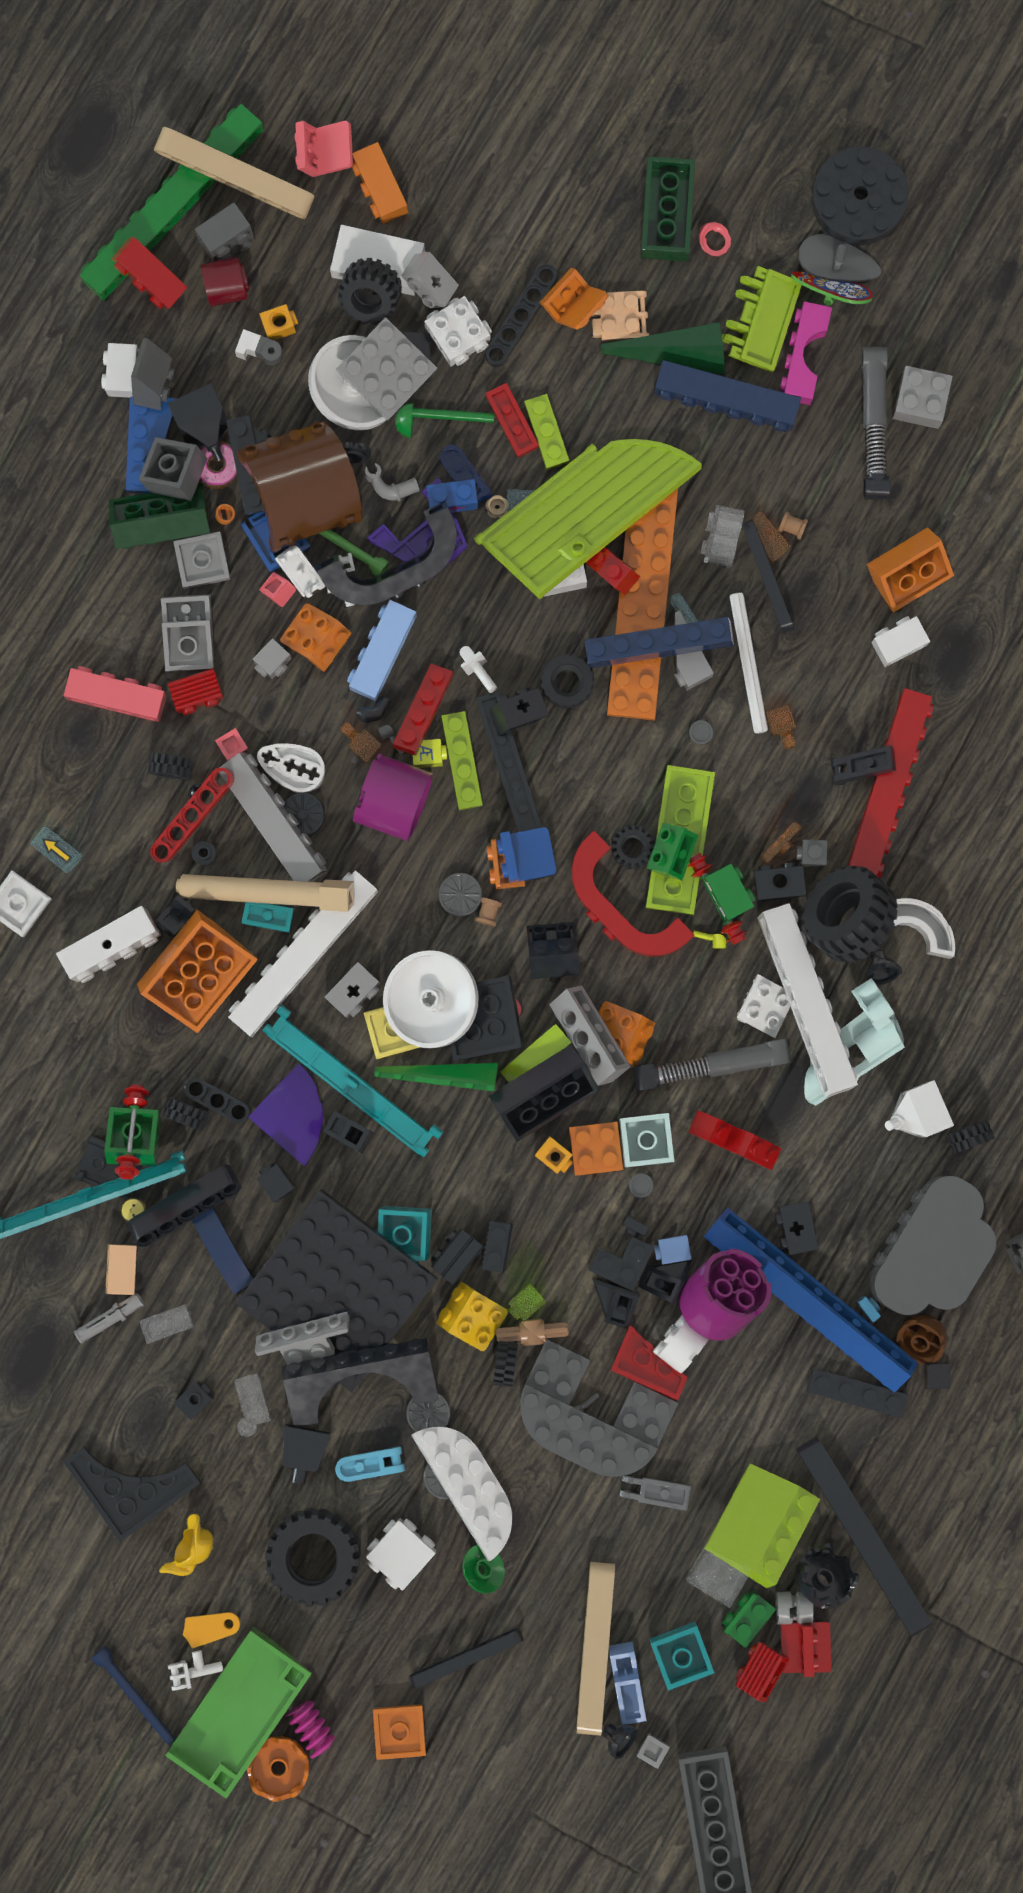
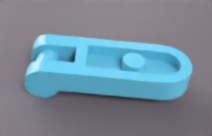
M397 1446L345 1456L337 1462L335 1472L340 1480L347 1482L405 1471V1465L401 1463L400 1457L402 1448ZM391 1456L392 1465L385 1467L384 1458Z

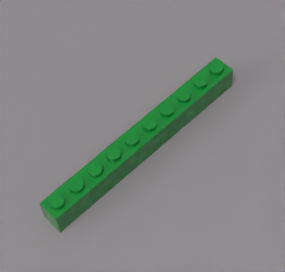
M240 104L237 108H232L228 112L226 120L221 125H216L212 129L210 137L201 143L238 159L264 131L263 124L246 107ZM180 164L178 171L173 176H169L164 180L162 188L156 194L153 193L148 197L146 205L140 211L137 210L132 214L129 219L130 222L124 228L121 227L116 231L113 236L114 239L108 245L100 248L97 257L92 262L84 265L80 274L82 282L104 301L128 276V274L122 275L114 267L116 263L111 259L130 237H135L151 252L217 180Z

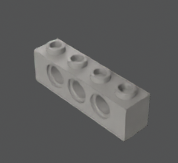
M582 985L566 989L549 1004L555 1017L564 1028L567 1037L576 1048L579 1057L585 1063L592 1079L598 1086L613 1082L631 1067Z

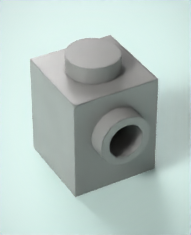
M272 638L253 658L256 664L254 669L264 678L266 675L271 679L275 676L280 677L288 668L286 664L292 658Z

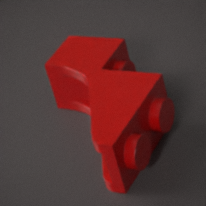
M699 1110L688 1133L726 1149L769 1170L773 1169L782 1149L755 1134L732 1126L719 1118Z

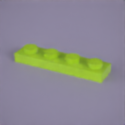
M465 711L441 715L459 810L483 806Z

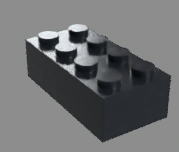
M570 1044L488 1097L512 1136L518 1142L597 1093L599 1089L585 1064Z

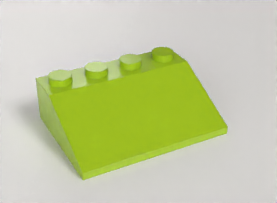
M749 1464L704 1549L765 1588L774 1586L786 1567L820 1499L790 1481L753 1464Z

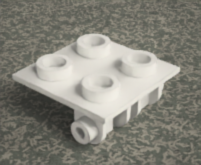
M757 974L750 991L746 994V999L743 1000L744 1003L740 1012L737 1013V1020L747 1023L775 1038L788 1013L790 1003L784 988Z

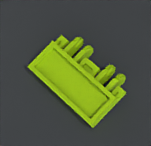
M757 266L754 277L762 279L763 282L748 276H741L740 278L741 284L757 290V294L755 295L741 289L736 290L735 294L737 298L746 301L740 321L749 324V326L733 320H727L726 327L743 334V337L740 339L730 334H722V341L731 345L728 356L772 373L775 370L802 285L791 277Z

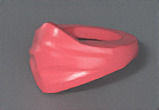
M717 222L706 223L702 225L699 231V243L704 252L711 256H720L727 252L731 245V238L728 230L722 224ZM711 230L719 232L725 239V245L719 251L711 250L706 244L707 239L705 236Z

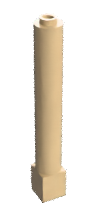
M182 874L181 878L177 879L176 892L180 894L181 898L316 906L320 907V910L348 912L354 905V881L325 880L321 883Z

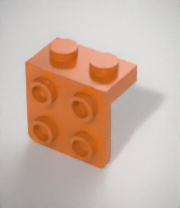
M570 268L545 295L540 304L555 322L578 330L584 327L589 322V318L604 306L609 295L606 291L589 286L576 269Z
M307 603L294 618L280 641L285 646L306 657L318 669L325 672L339 650L346 643L351 632L337 619Z
M605 1001L599 1010V1015L628 1063L636 1067L643 1057L648 1039L653 1034L655 1022L643 1015Z

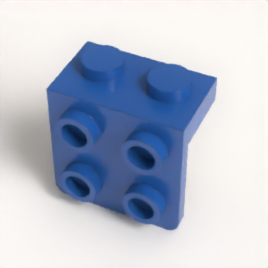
M542 827L510 834V831L500 833L501 839L496 840L499 854H504L506 863L501 864L503 877H508L509 883L550 876L556 873V865L547 828Z

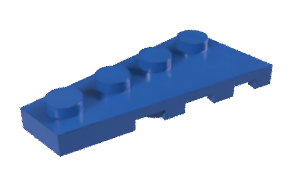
M130 397L126 473L127 493H150L139 481V477L155 437L167 438L173 421V415L167 403L177 398H169L168 402H163L161 410L133 405V397Z

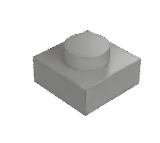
M648 1733L636 1753V1757L658 1769L670 1745Z

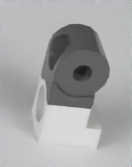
M243 329L235 350L236 357L246 360L247 354L263 359L270 366L280 363L282 360V350L279 343Z

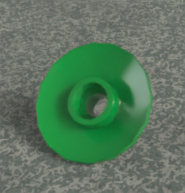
M475 1545L466 1552L462 1568L468 1584L475 1591L483 1594L493 1593L499 1589L505 1576L504 1563L500 1555L498 1554L491 1561H487L478 1545Z

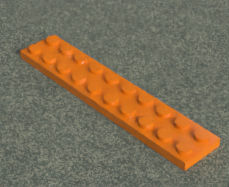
M678 488L626 529L623 562L641 577L626 595L619 592L615 635L664 627ZM661 658L612 665L607 716L655 721Z

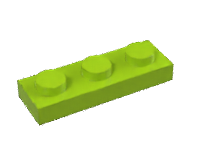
M545 394L524 401L546 470L569 463L548 395Z

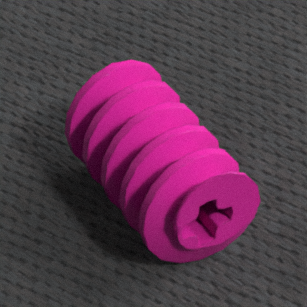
M311 1700L297 1705L285 1717L294 1716L289 1724H299L294 1732H304L300 1741H309L305 1749L315 1750L310 1756L313 1759L331 1747L335 1736L333 1734L327 1735L330 1731L329 1726L321 1727L325 1720L323 1717L316 1718L319 1715V1710H311L314 1706V1702Z

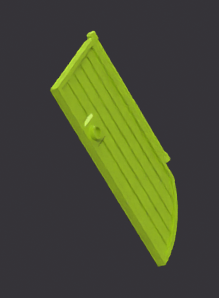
M641 439L611 441L599 451L595 445L591 444L583 453L482 533L477 534L474 540L478 545L482 544L531 592L541 599L700 471L702 464L686 452L656 441Z

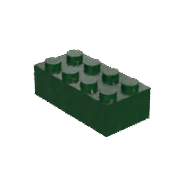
M648 157L640 259L688 262L695 173L694 159Z

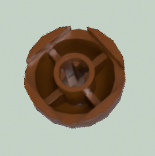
M918 1314L909 1317L900 1327L896 1338L901 1349L917 1361L918 1364H925V1362L933 1361L932 1363L937 1362L942 1357L948 1340L943 1324L937 1318L928 1314Z

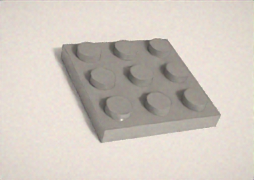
M385 317L337 367L336 371L388 421L436 371L437 367Z

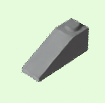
M680 610L677 611L674 616V625L687 624ZM702 651L675 655L677 673L674 676L680 687L685 686L688 691L713 677L714 673Z

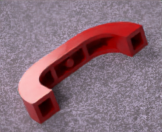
M593 831L579 846L572 865L573 887L578 899L588 910L585 914L592 922L596 923L598 921L604 927L602 932L611 941L616 939L623 947L635 954L647 957H660L682 948L694 937V934L679 918L660 933L645 934L636 930L598 891L593 881V870L611 848Z

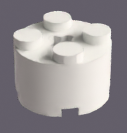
M681 1315L676 1323L672 1324L664 1336L666 1338L664 1341H661L653 1352L676 1371L682 1373L691 1364V1360L695 1355L699 1354L708 1339L695 1332L688 1325L683 1315Z

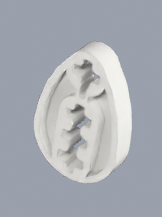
M287 743L265 746L258 751L257 759L265 772L274 781L293 792L309 793L317 789L323 782L325 776L324 762L321 756L311 748ZM271 751L272 756L280 760V762L270 760L267 764L262 755L268 754ZM295 760L294 764L298 767L306 764L308 771H313L316 768L320 776L319 778L314 777L312 781L309 780L310 776L306 773L298 776L299 772L296 769L287 772L285 763Z

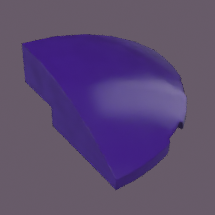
M298 1064L252 1112L249 1118L304 1166L311 1159L320 1141L323 1107L313 1079Z

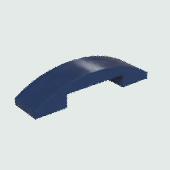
M215 1208L193 1219L192 1222L233 1294L249 1286L254 1278L232 1243Z

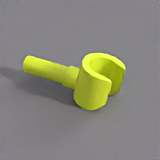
M694 930V937L713 940L712 948H726V938L723 935L706 934Z

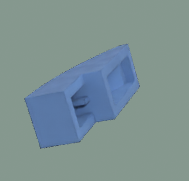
M633 1641L609 1645L622 1725L646 1721Z

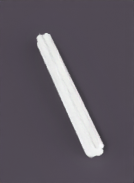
M734 593L730 595V602L754 733H764L768 730L744 594Z

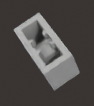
M430 252L415 254L401 275L407 282L408 287L415 291L422 299L424 305L430 309L445 307L459 286Z
M357 962L325 998L346 1018L350 1015L355 1017L363 1008L360 1004L366 998L372 999L380 990L377 987L380 983ZM351 986L353 988L360 987L358 989L360 994L358 997L354 995L351 998L348 997L350 995L348 989Z

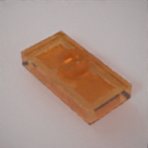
M761 511L751 518L756 525L768 559L771 563L775 562L791 546Z
M793 822L761 856V860L767 865L778 852L783 855L792 845L790 840L802 827L797 822Z

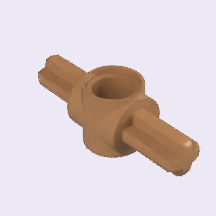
M542 1319L522 1320L519 1322L520 1326L503 1327L496 1330L498 1342L521 1341L523 1346L544 1344L546 1342L545 1338L567 1337L569 1334L567 1322L544 1324Z

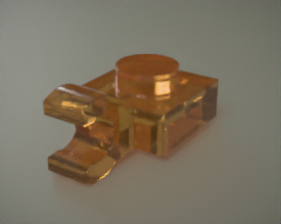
M789 705L766 712L765 715L772 735L780 734L785 750L795 747V740L791 730L796 729V724Z
M348 722L341 728V732L352 741L348 748L365 763L382 747V744L365 729L359 734Z

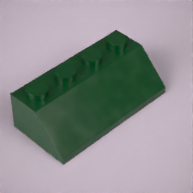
M203 484L197 485L191 501L154 493L109 500V524L115 549H129L143 544L153 545L161 541H176L184 537H196L210 533Z

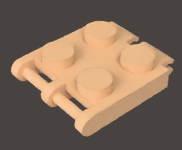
M646 291L607 293L609 297L605 301L604 306L592 315V317H600V319L592 320L593 338H602V342H615L649 336V333L646 331V319L648 318V312H645ZM638 298H640L641 312L638 311ZM639 319H641L642 333H640Z

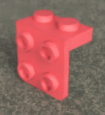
M305 121L296 123L295 141L298 170L311 177L348 169L352 166L351 124L348 121L315 128Z

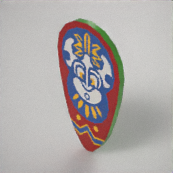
M792 272L791 278L799 284L826 295L824 298L826 306H831L836 299L851 304H865L872 301V291L856 282L817 278L807 272Z

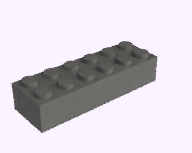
M726 1746L677 1754L700 1893H752Z

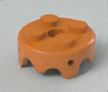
M284 1736L268 1738L247 1768L251 1789L256 1795L265 1797L273 1802L296 1797L308 1779L310 1770L309 1759L304 1748L297 1741ZM276 1761L283 1762L286 1767L285 1772L276 1774L272 1770V1764Z

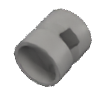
M790 1591L776 1592L777 1624H792L794 1620L798 1624H812L813 1603L804 1597L801 1591H797L795 1595H792Z

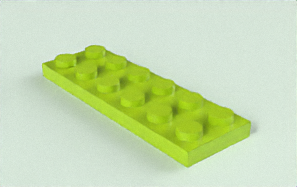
M667 765L656 840L663 823L686 828L699 835L691 857L699 853L703 856L715 772ZM687 867L682 881L661 876L651 871L646 908L694 915L699 877H691L694 872L693 868Z

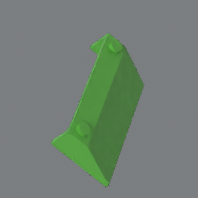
M253 1626L165 1756L227 1799L312 1672L274 1640Z

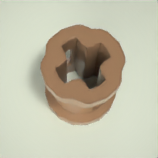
M786 511L778 531L794 534L800 540L808 519H798Z
M481 898V910L479 917H476L475 921L495 927L496 914L502 903Z

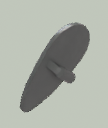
M817 234L810 236L803 241L799 248L798 259L801 267L808 274L817 278L843 282H863L876 279L881 274V268L870 256L856 247L829 235Z

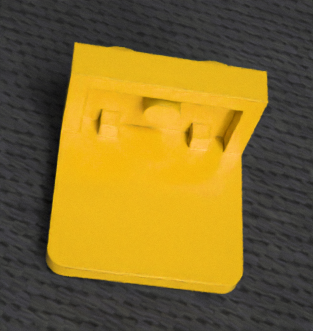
M461 1281L452 1292L446 1307L441 1310L436 1324L478 1350L485 1351L496 1334V1330L507 1316L508 1311Z

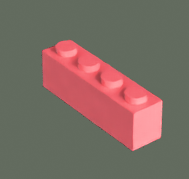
M78 666V670L70 669L64 697L67 700L160 722L167 694L162 691L161 686L148 683L147 687L138 685L139 681L131 678H125L124 681L115 679V675L102 672L101 675L93 674L92 669Z

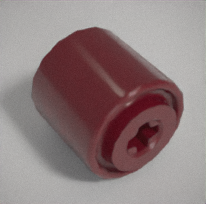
M236 256L201 264L203 281L210 307L248 299V281L244 264L240 263L239 257Z

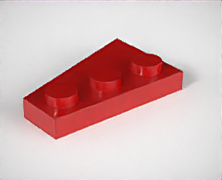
M630 1325L610 1371L678 1401L688 1377L676 1371L653 1352L655 1349L653 1345Z

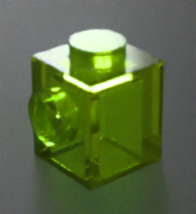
M528 1283L508 1301V1304L511 1306L508 1311L516 1320L522 1318L525 1321L546 1300L531 1283Z

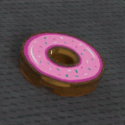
M220 441V450L224 457L222 459L223 467L218 471L210 468V464L214 460L212 453L208 452L207 448H199L208 458L199 481L204 486L212 489H223L238 478L232 447L223 441Z

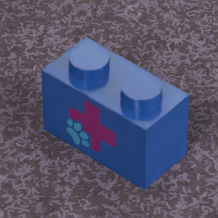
M475 479L427 485L429 508L446 501L451 513L478 509Z

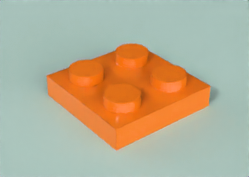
M618 1122L569 1127L575 1176L623 1170Z
M422 1704L373 1708L376 1760L426 1756Z

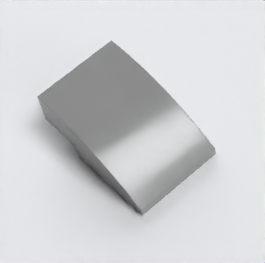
M211 594L162 597L165 671L214 668Z

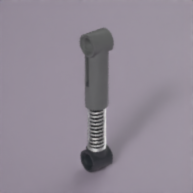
M862 347L863 427L867 430L866 442L868 443L866 445L868 447L866 449L868 451L866 453L868 455L866 457L868 459V469L863 481L864 500H886L890 496V478L885 474L886 471L884 469L886 467L883 466L886 464L883 462L885 460L883 458L885 456L883 454L885 452L883 449L885 448L883 445L885 443L883 441L885 439L883 437L885 429L883 428L887 427V347Z
M781 1039L748 1047L708 1053L704 1059L700 1057L699 1060L696 1058L695 1061L692 1059L691 1062L689 1060L682 1063L679 1061L678 1064L676 1062L674 1065L670 1063V1066L666 1064L665 1067L664 1065L657 1066L656 1063L633 1067L632 1070L636 1091L659 1088L660 1084H664L666 1081L669 1083V1080L677 1082V1079L681 1081V1078L685 1080L686 1077L690 1079L691 1076L692 1078L694 1076L699 1077L698 1075L703 1076V1074L707 1076V1073L712 1078L791 1063L787 1039Z

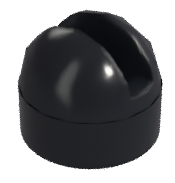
M201 784L191 786L188 792L189 798L195 794V788L200 787ZM208 790L202 793L203 802L208 798Z

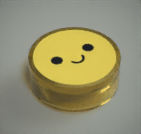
M137 1198L127 1199L121 1206L122 1217L129 1222L134 1216L146 1210L145 1204Z

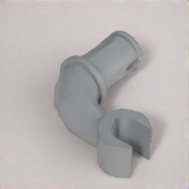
M375 463L376 474L369 473L366 466V479L372 483L376 493L384 499L400 502L401 498L419 492V486L415 478L397 485L394 483L387 485L381 479V467Z

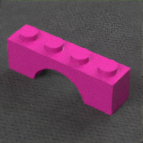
M804 302L802 309L797 308L794 323H799L797 332L792 331L789 344L794 346L792 355H787L785 368L789 369L787 378H782L780 391L800 397V403L811 405L817 375L812 373L806 366L803 351L811 341L825 337L832 307Z

